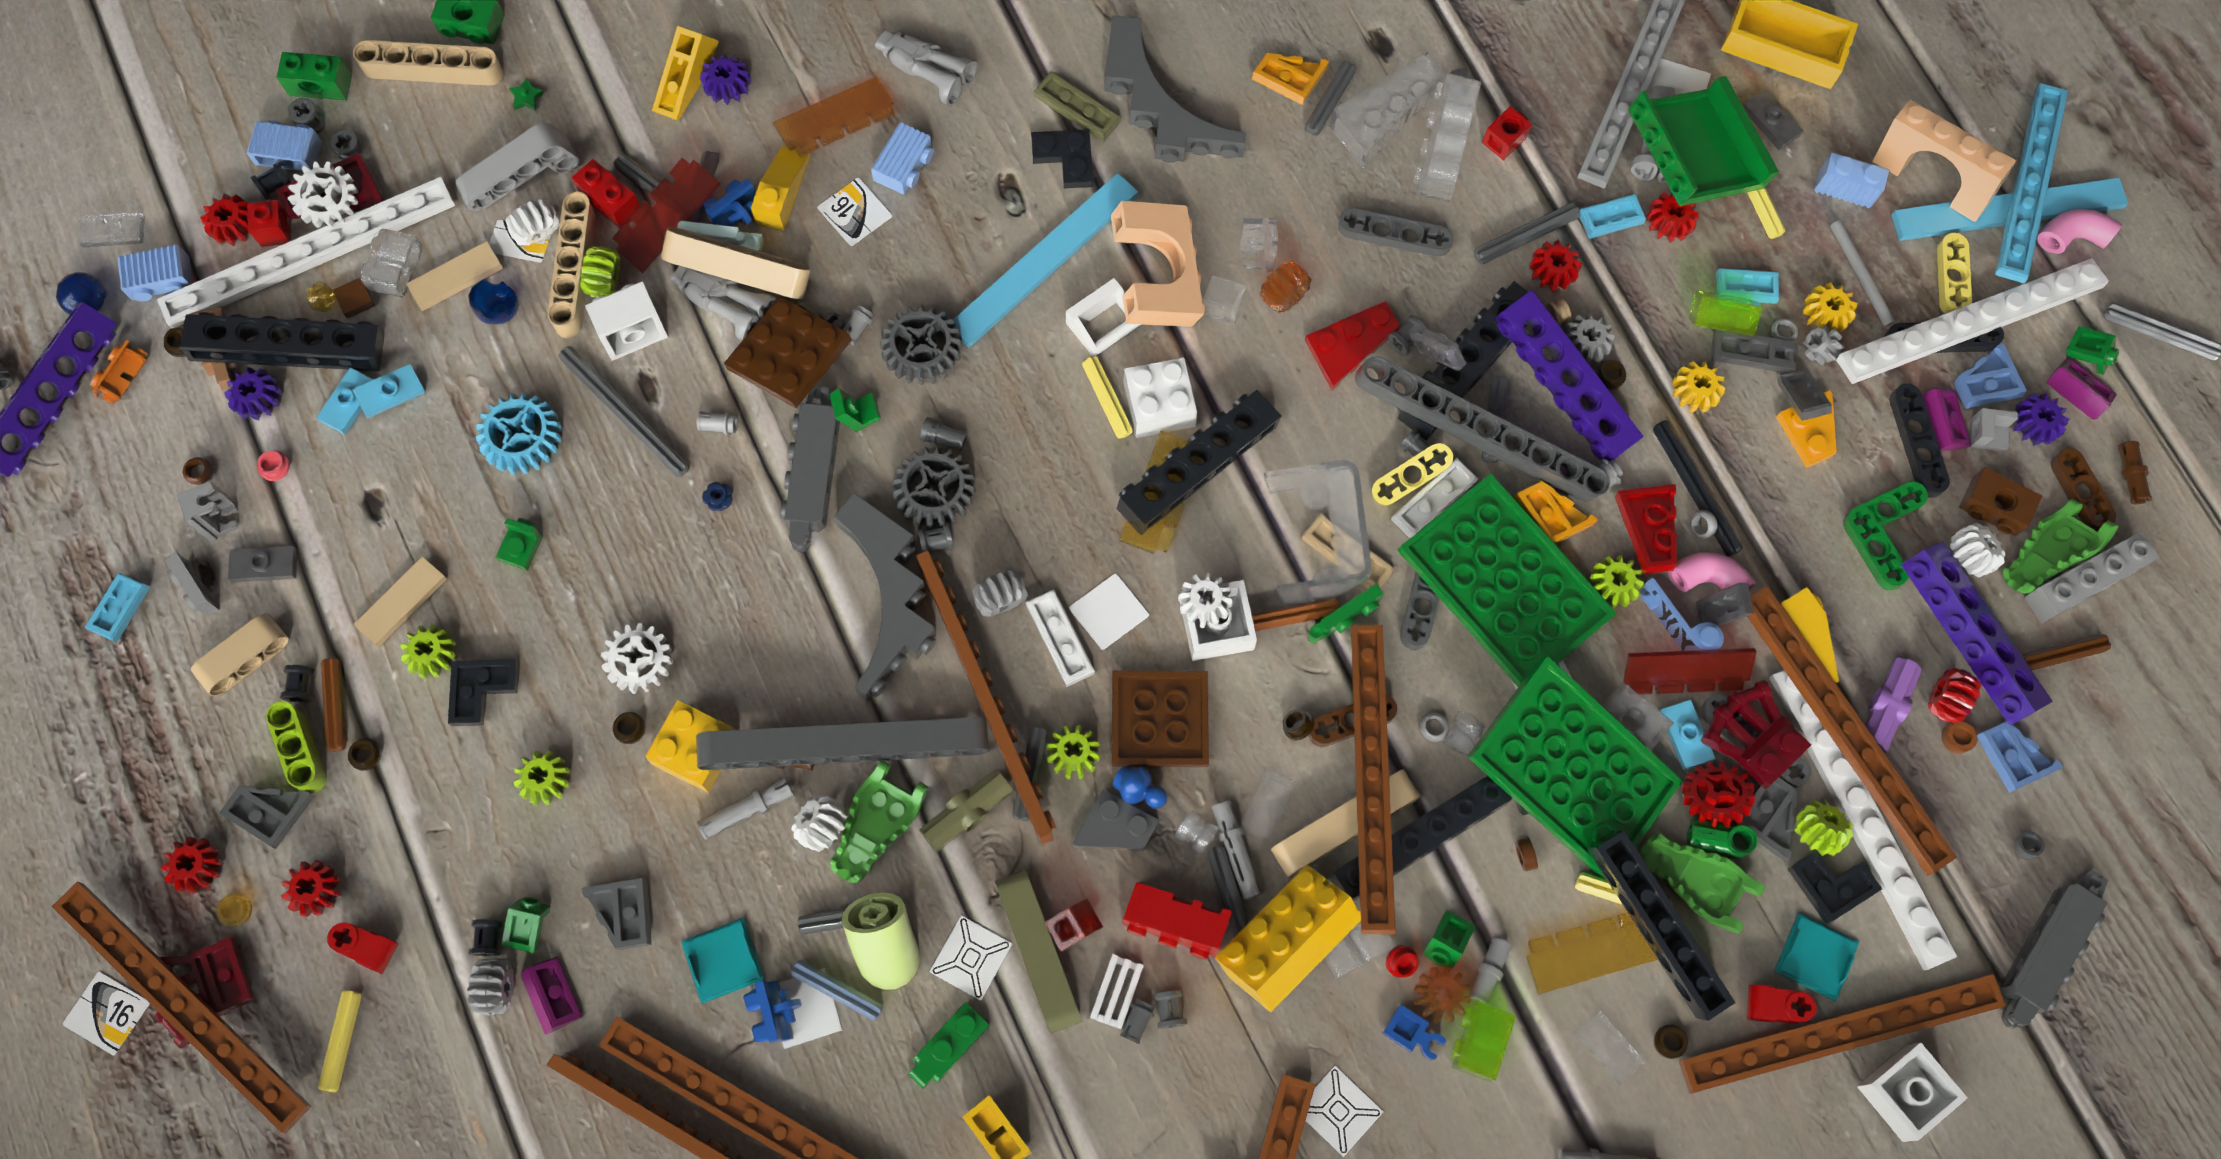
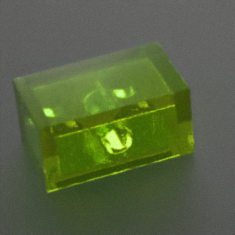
M1696 290L1688 319L1694 326L1755 337L1762 306L1755 300Z
M1479 1001L1472 1004L1471 1008L1466 1007L1460 1022V1026L1465 1027L1461 1040L1455 1039L1450 1052V1058L1454 1059L1452 1068L1487 1082L1495 1081L1516 1015Z

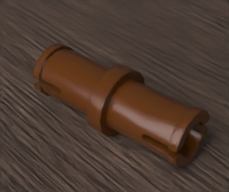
M2127 441L2124 442V445H2118L2124 468L2121 471L2122 479L2127 481L2130 503L2135 505L2144 504L2146 501L2152 500L2146 478L2149 474L2148 467L2143 465L2139 442Z

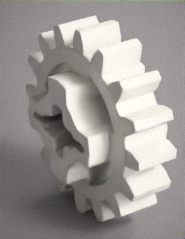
M328 161L324 168H321L318 162H314L312 170L303 166L304 175L294 174L293 177L297 184L288 186L289 190L294 193V195L288 197L291 204L295 205L292 208L298 216L301 215L305 223L308 224L312 221L317 228H320L323 222L331 228L335 219L344 223L342 215L344 213L353 214V211L349 208L350 204H358L357 199L352 196L358 193V189L352 184L354 182L349 174H345L341 166L334 169L333 165ZM325 192L326 195L324 197H321L320 194Z
M638 623L636 630H632L629 625H625V633L622 635L615 630L613 633L616 640L614 642L605 641V644L610 649L609 652H601V657L608 661L601 666L605 672H610L607 676L610 682H617V687L622 691L628 685L632 694H636L639 686L645 692H649V684L652 682L660 686L661 683L658 677L660 675H669L664 666L673 664V660L666 656L672 652L669 644H664L667 640L663 634L656 636L657 631L653 626L645 631L642 623ZM647 641L655 645L657 652L648 650ZM641 653V655H642L643 657H642V658H637V657H638V654ZM637 658L636 663H633L631 661L632 659ZM617 664L626 667L627 676L619 672Z

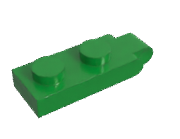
M1376 583L1323 618L1321 622L1311 627L1307 635L1308 641L1315 644L1336 631L1340 634L1351 628V625L1355 624L1354 619L1362 614L1367 617L1380 608L1379 603L1383 597V591Z
M965 1002L913 1058L917 1065L910 1071L908 1076L922 1089L932 1079L938 1083L990 1025Z

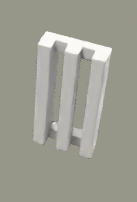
M1112 954L1090 1018L1122 1029L1144 965ZM1118 964L1122 968L1104 1016L1099 1014L1115 966ZM1128 969H1132L1134 974L1118 1020H1114L1111 1018Z

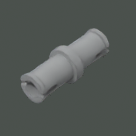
M1497 937L1492 938L1483 963H1479L1477 966L1478 975L1468 995V999L1473 1003L1484 1007L1488 1006V1001L1496 982L1501 981L1503 977L1501 970L1509 950L1512 948V945L1507 941Z

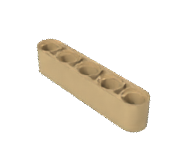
M364 40L359 42L353 49V56L363 73L373 79L490 86L499 83L504 76V70L496 54L487 47Z
M572 192L563 200L548 305V319L557 334L563 338L576 336L582 328L586 294H584L580 286L581 267L583 266V258L586 256V251L593 246L596 213L589 198L582 192ZM585 208L583 211L575 213L576 210ZM581 235L578 239L571 240L574 236ZM577 262L575 266L567 267L570 263ZM574 289L572 293L563 295L565 291ZM570 317L568 321L559 323L562 318Z
M676 227L667 228L661 259L666 262L796 299L804 298L811 271L809 266Z
M1404 769L1389 776L1391 816L1416 802L1421 798V795ZM1356 797L1281 841L1271 849L1288 878L1299 873L1306 865L1314 864L1358 837Z

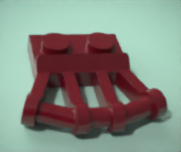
M1761 680L1756 682L1754 687L1740 692H1732L1727 698L1728 702L1724 706L1719 705L1713 711L1714 717L1708 731L1703 733L1701 742L1735 759L1764 789H1767L1812 744L1789 723L1790 720L1780 714L1772 698L1770 685L1767 681ZM1759 699L1771 724L1769 725L1748 702ZM1737 711L1760 735L1754 739L1733 718V714ZM1723 727L1745 747L1744 750L1722 740L1720 735Z
M228 937L190 955L159 957L169 967L191 965L193 972L180 978L188 986L197 983L200 991L197 995L219 1016L226 1015L227 1012L255 1000L234 938ZM159 1012L155 1014L157 1023H162L174 1036L173 1042L178 1048L181 1049L190 1044Z

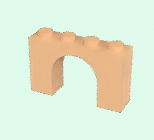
M1910 99L1895 117L1872 162L1889 169V172L1899 176L1917 151H1932L1946 157L1956 166L1962 181L1961 188L1951 203L1950 208L1976 222L1993 200L2017 160Z
M1121 201L1111 214L1114 242L1140 243L1153 246L1166 256L1173 271V282L1170 284H1132L1122 296L1126 324L1192 327L1204 315L1205 300L1201 295V274L1197 270V249L1195 244H1193L1191 232L1192 219L1189 217L1188 207L1186 205Z

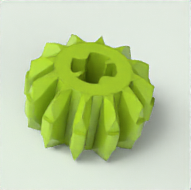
M593 246L586 251L580 275V286L584 294L597 298L615 293L621 268V259L617 251L603 246Z
M1618 555L1615 560L1610 556L1605 557L1602 563L1595 564L1593 567L1594 574H1591L1589 577V582L1594 584L1593 587L1605 600H1609V605L1612 608H1615L1618 603L1624 608L1630 604V600L1636 601L1640 596L1638 590H1641L1644 586V582L1637 579L1642 575V570H1633L1634 560H1630L1626 564L1623 561L1622 555ZM1614 578L1619 580L1618 585L1613 583Z
M431 624L426 630L422 625H418L415 636L412 633H406L410 642L400 644V648L406 652L400 658L404 664H408L407 670L411 674L418 673L422 679H427L431 673L435 678H440V669L442 667L447 671L451 670V666L447 662L448 660L457 659V654L451 651L457 644L453 639H449L450 633L446 629L439 631L436 625ZM429 648L433 650L429 655L425 653Z
M1065 725L1063 726L1064 736L1054 732L1052 738L1056 743H1047V750L1052 752V754L1047 756V761L1052 764L1057 763L1054 767L1056 774L1066 769L1065 779L1070 780L1072 771H1076L1077 777L1083 779V768L1092 773L1095 770V766L1091 761H1100L1101 755L1094 752L1100 748V742L1090 741L1093 737L1091 730L1081 735V725L1076 726L1075 733H1071L1069 726ZM1077 747L1079 748V757L1074 754L1068 757V748L1072 750Z
M536 750L533 751V760L530 761L527 757H522L521 761L525 766L524 768L518 767L514 769V773L519 775L520 778L516 779L513 784L516 788H521L519 796L523 799L530 797V803L533 805H538L541 799L546 805H551L552 795L559 799L563 798V794L559 791L560 787H570V783L563 778L571 774V771L568 767H563L565 760L561 756L555 758L554 753L550 750H547L542 756ZM545 772L548 775L547 778L543 777L545 781L539 783L537 778L541 779L539 775Z
M1813 800L1797 814L1794 831L1801 836L1800 842L1809 845L1810 851L1816 849L1822 856L1827 853L1834 856L1850 843L1854 835L1851 831L1854 825L1846 820L1848 814L1841 813L1837 805L1832 807L1826 800L1821 803Z

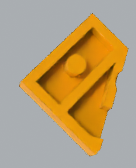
M1266 53L1254 70L1252 80L1303 105L1327 70L1329 61L1320 59L1319 63L1303 62V57L1301 56L1285 57L1281 54Z
M1831 390L1824 392L1832 404V413L1801 421L1794 408L1790 407L1779 412L1776 416L1806 468L1831 458L1837 453L1833 394Z
M1543 481L1518 492L1514 496L1515 501L1555 545L1594 526L1598 521L1592 514L1587 517L1574 508L1573 505L1575 503L1559 495L1554 488Z

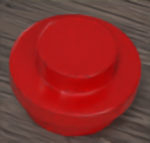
M1408 945L1394 947L1386 957L1385 964L1388 972L1395 977L1402 978L1414 974L1418 967L1416 952Z

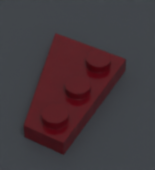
M360 153L332 164L334 169L341 166L345 174H349L354 180L352 184L358 189V193L352 195L357 199L358 204H350L349 206L353 212L362 211L384 201ZM297 181L275 190L291 220L301 218V215L298 216L292 209L295 205H292L288 200L289 196L294 195L288 186L296 185ZM323 192L322 194H320L321 197H324L326 193Z

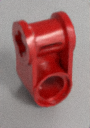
M346 922L334 925L327 935V943L332 950L380 974L384 973L399 943L373 931L369 932ZM345 934L352 938L350 944L342 940Z
M1748 985V1020L1798 1024L1809 1021L1816 1013V1002L1808 993L1779 989L1778 987L1767 985ZM1796 1002V1006L1802 1007V1012L1798 1013L1797 1010L1792 1009L1791 1004Z

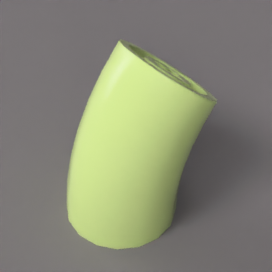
M881 892L866 895L851 903L843 912L842 925L851 952L863 978L872 986L883 990L897 989L906 985L917 972L920 964V952L903 900L895 894Z

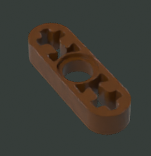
M2067 448L2053 457L2051 461L2052 471L2069 501L2074 498L2082 503V509L2078 513L2081 522L2097 532L2106 521L2115 523V510L2084 456L2076 449ZM2063 461H2071L2073 463V466L2065 467ZM2080 474V476H2078L2076 479H2071L2072 476ZM2078 483L2085 484L2089 488L2090 497L2079 495L2076 490ZM2093 500L2096 502L2095 505L2087 507V505L2091 503ZM2095 514H2096V515H2100V514H2101L2104 519H2103V520H2096V519L2094 518V515H2095Z
M1386 695V707H1389L1387 724H1389L1397 714V704L1392 697ZM1353 704L1316 717L1314 719V728L1308 735L1310 741L1318 747H1327L1354 737V729L1347 727L1344 723V716L1347 713H1354ZM1333 718H1337L1338 728L1331 730L1327 735V739H1324L1323 735H1316L1315 732L1318 730L1319 724H1322L1324 728L1334 726L1335 720Z

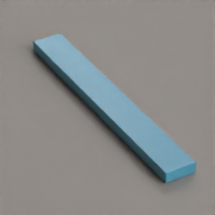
M2039 83L2035 89L1994 275L2025 283L2029 277L2068 90Z
M1120 174L1114 175L953 319L956 324L954 328L959 329L961 333L959 340L968 348L974 345L1111 221V214L1121 201H1134L1138 197V191Z
M2120 178L2047 188L2041 220L2053 219L2058 214L2073 209H2088L2098 212L2123 209L2129 203ZM2012 193L1994 196L1989 206L1976 222L1950 208L1952 202L1895 210L1891 216L1899 241L2000 227L2006 224Z

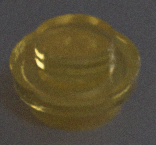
M316 282L306 291L308 304L313 310L328 312L332 309L335 295L333 290L324 282Z
M239 893L225 896L217 906L218 919L229 927L243 925L252 914L251 901Z

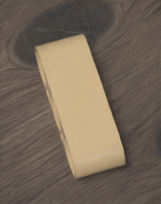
M270 614L259 615L198 659L191 667V671L210 696H218L228 691L280 652L288 644L289 638Z

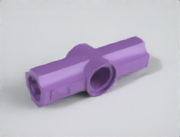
M1897 657L1892 661L1882 686L1876 690L1868 706L1870 715L1865 726L1884 753L1888 751L1898 725L1905 720L1911 709L1913 701L1910 697L1922 671L1916 662L1909 659Z

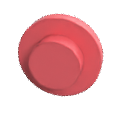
M280 451L264 452L257 461L258 473L268 481L282 479L290 469L289 459Z

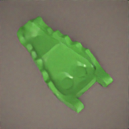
M2073 498L2063 508L2044 518L2036 528H2033L2032 536L2030 539L2027 538L2025 540L2024 546L2020 549L2019 557L2014 560L2009 568L2005 567L2003 569L2004 581L2018 592L2031 593L2052 576L2090 560L2102 552L2119 526L2111 521H2106L2097 532L2075 518L2082 509V503Z
M882 759L874 772L854 795L849 808V817L845 822V829L842 833V841L830 861V866L834 873L852 883L861 882L875 861L909 829L919 814L929 786L919 782L913 794L885 779L891 764Z
M1658 833L1650 837L1640 852V856L1649 870L1675 891L1698 916L1714 926L1736 934L1741 933L1744 924L1732 918L1731 915L1742 895L1746 891L1760 897L1766 886L1750 877L1728 858L1721 857L1716 853H1705L1702 849L1693 848L1688 845L1680 846L1665 838L1663 834Z

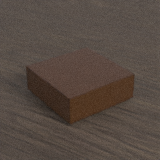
M361 277L333 289L339 306L347 319L375 306Z

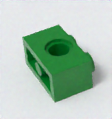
M437 0L431 14V19L438 32L446 37L455 38L456 36L469 39L478 44L483 42L495 44L505 15L498 0Z
M282 52L276 78L289 96L347 101L352 74L341 56Z

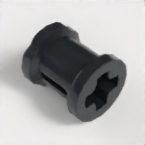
M277 162L273 164V168L258 177L255 175L250 177L266 200L271 198L270 195L276 192V189L291 183Z
M286 665L284 668V672L287 674L285 691L281 692L280 699L295 703L310 702L311 695L308 694L310 676L314 675L315 669L304 665Z
M489 919L472 920L471 926L475 929L473 947L469 949V955L499 956L500 950L497 949L498 930L502 928L503 922Z

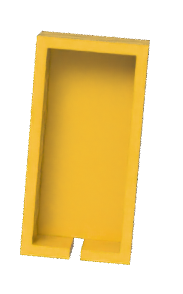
M1739 0L1721 51L1831 89L1843 71L1858 23L1792 0Z
M1306 865L1215 958L1233 982L1271 1013L1361 921L1360 911L1347 893L1332 882L1329 883L1324 876L1309 865Z

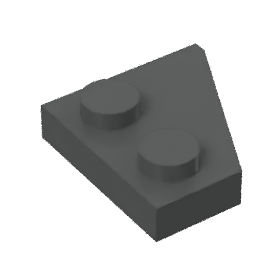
M1779 777L1767 789H1764L1759 784L1753 793L1756 797L1750 816L1743 815L1742 823L1738 824L1734 821L1732 824L1735 826L1745 825L1753 829L1757 835L1758 843L1785 862L1792 856L1790 841L1791 832L1794 831L1795 826L1793 811L1797 806L1798 790Z
M239 786L219 814L276 849L315 796L307 791L295 792L275 788L258 789L251 786Z
M637 878L582 888L584 897L588 898L594 907L595 915L600 924L607 929L608 937L615 949L624 950L652 945L647 879Z

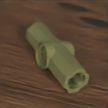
M995 769L970 790L965 789L955 795L945 805L946 809L923 825L919 831L937 853L962 832H969L987 817V812L1013 793V789L1003 775Z

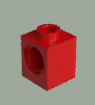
M1510 106L1487 128L1482 143L1504 161L1526 140L1532 123L1529 122L1523 113L1517 112ZM1505 130H1510L1513 133H1507Z
M278 200L247 204L248 232L261 247L282 245L291 241V219Z

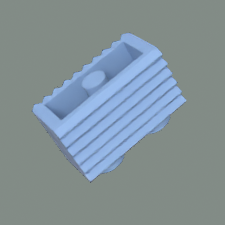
M268 120L267 123L256 121L247 155L255 165L273 167V164L277 162L282 169L303 171L302 167L306 166L309 170H312L314 162L318 161L322 141L313 128L304 124L290 127L275 120Z
M899 122L871 168L873 181L905 195L909 187L914 188L920 176L919 171L923 164L927 165L932 159L934 149L932 148L931 137L924 132H920L918 129Z
M1831 152L1819 170L1814 190L1816 193L1821 192L1822 195L1826 193L1827 196L1832 195L1833 198L1838 197L1839 200H1849L1850 203L1854 202L1856 205L1860 204L1862 207L1866 205L1867 208H1870L1885 189L1889 169Z
M177 244L161 247V249L156 248L155 250L150 249L149 251L137 252L136 254L131 253L130 255L118 256L121 290L131 300L149 301L154 295L170 294L193 284L189 255Z

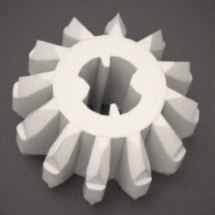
M541 199L519 206L518 209L511 211L505 220L512 239H515L518 245L528 246L554 234L560 225L554 207L551 206L548 200Z
M1976 522L1963 527L1951 537L1952 543L1950 548L1955 553L1953 556L1970 575L1974 574L1978 578L1988 575L2005 563L2004 556L2006 554L2001 548L2002 543L1997 540L1996 534H1992L1987 526H1982Z
M1209 572L1205 574L1203 581L1197 574L1193 575L1192 583L1184 582L1182 585L1184 592L1178 595V601L1183 603L1180 607V613H1190L1188 617L1190 624L1196 619H1200L1201 628H1205L1207 620L1213 626H1217L1219 623L1218 617L1226 619L1229 615L1226 608L1232 607L1233 600L1227 597L1231 593V588L1221 587L1223 583L1221 577L1217 578L1214 582L1210 581L1211 574ZM1202 596L1203 600L1205 596L1210 597V604L1208 601L1206 605L1200 603V597Z
M819 793L814 798L810 797L804 807L800 806L801 810L799 814L794 816L796 822L792 825L791 829L798 843L818 852L824 848H830L832 841L839 839L840 831L845 829L843 823L846 821L847 815L844 813L845 808L840 805L841 803L834 798Z

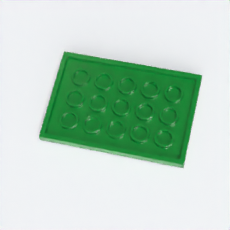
M1491 473L1403 543L1397 550L1517 687L1520 686L1541 656H1548L1558 664L1617 614Z
M1548 656L1540 657L1467 756L1592 871L1604 879L1606 878L1586 848L1610 832L1624 830L1636 848L1683 782Z

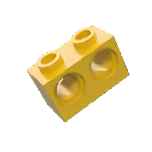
M990 1095L962 1116L992 1159H1024L1032 1153Z

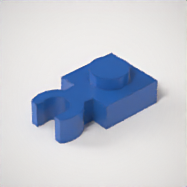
M1401 1004L1397 1007L1382 1032L1383 1035L1409 1052H1412L1416 1045L1419 1046L1423 1056L1429 1060L1437 1058V1055L1429 1050L1430 1041H1436L1440 1045L1446 1043V1039L1442 1035L1425 1032L1429 1022Z

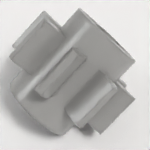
M1823 325L1822 328L1811 330L1806 340L1803 341V344L1808 348L1804 354L1811 361L1816 360L1820 365H1823L1825 362L1835 361L1840 355L1841 350L1844 349V346L1838 342L1843 336L1835 329L1830 330L1826 325Z

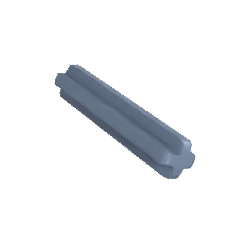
M798 960L792 969L791 975L873 1021L878 1019L883 1010L882 1004L802 960Z

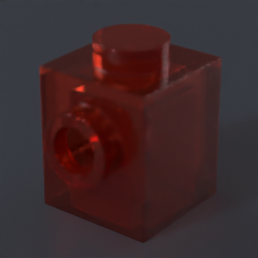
M1087 898L1044 922L1061 952L1103 928L1101 921Z

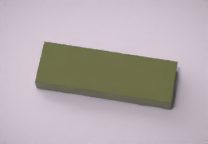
M1052 71L1034 90V97L1082 129H1090V134L1102 142H1105L1121 122V116Z

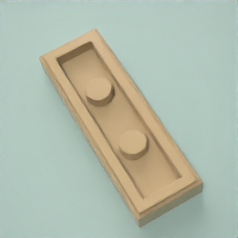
M486 241L406 283L420 309L424 311L502 270L503 267Z
M1322 513L1302 535L1301 539L1367 589L1376 583L1381 589L1395 571L1393 566Z
M422 556L353 625L379 648L447 578Z

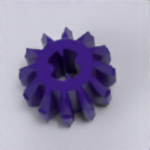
M723 53L721 59L718 60L712 56V64H703L704 73L700 74L701 83L704 85V93L707 96H712L715 103L723 99L724 103L728 105L730 99L733 98L740 102V94H748V85L751 84L747 65L744 62H740L736 55L728 59L727 55Z
M247 367L244 375L235 371L237 379L235 381H227L230 390L224 392L225 398L229 401L228 406L233 412H237L241 418L247 420L251 416L254 420L259 421L262 413L271 416L270 408L272 406L280 407L279 401L276 399L282 396L281 389L278 387V381L264 369L259 368L255 371L253 368Z
M2047 393L2041 394L2039 397L2033 394L2016 405L2015 411L2018 412V419L2015 421L2017 425L2013 431H2021L2023 433L2021 441L2031 438L2033 446L2040 443L2047 445L2065 433L2066 429L2064 427L2070 419L2063 415L2067 408L2057 405L2059 398L2050 401Z

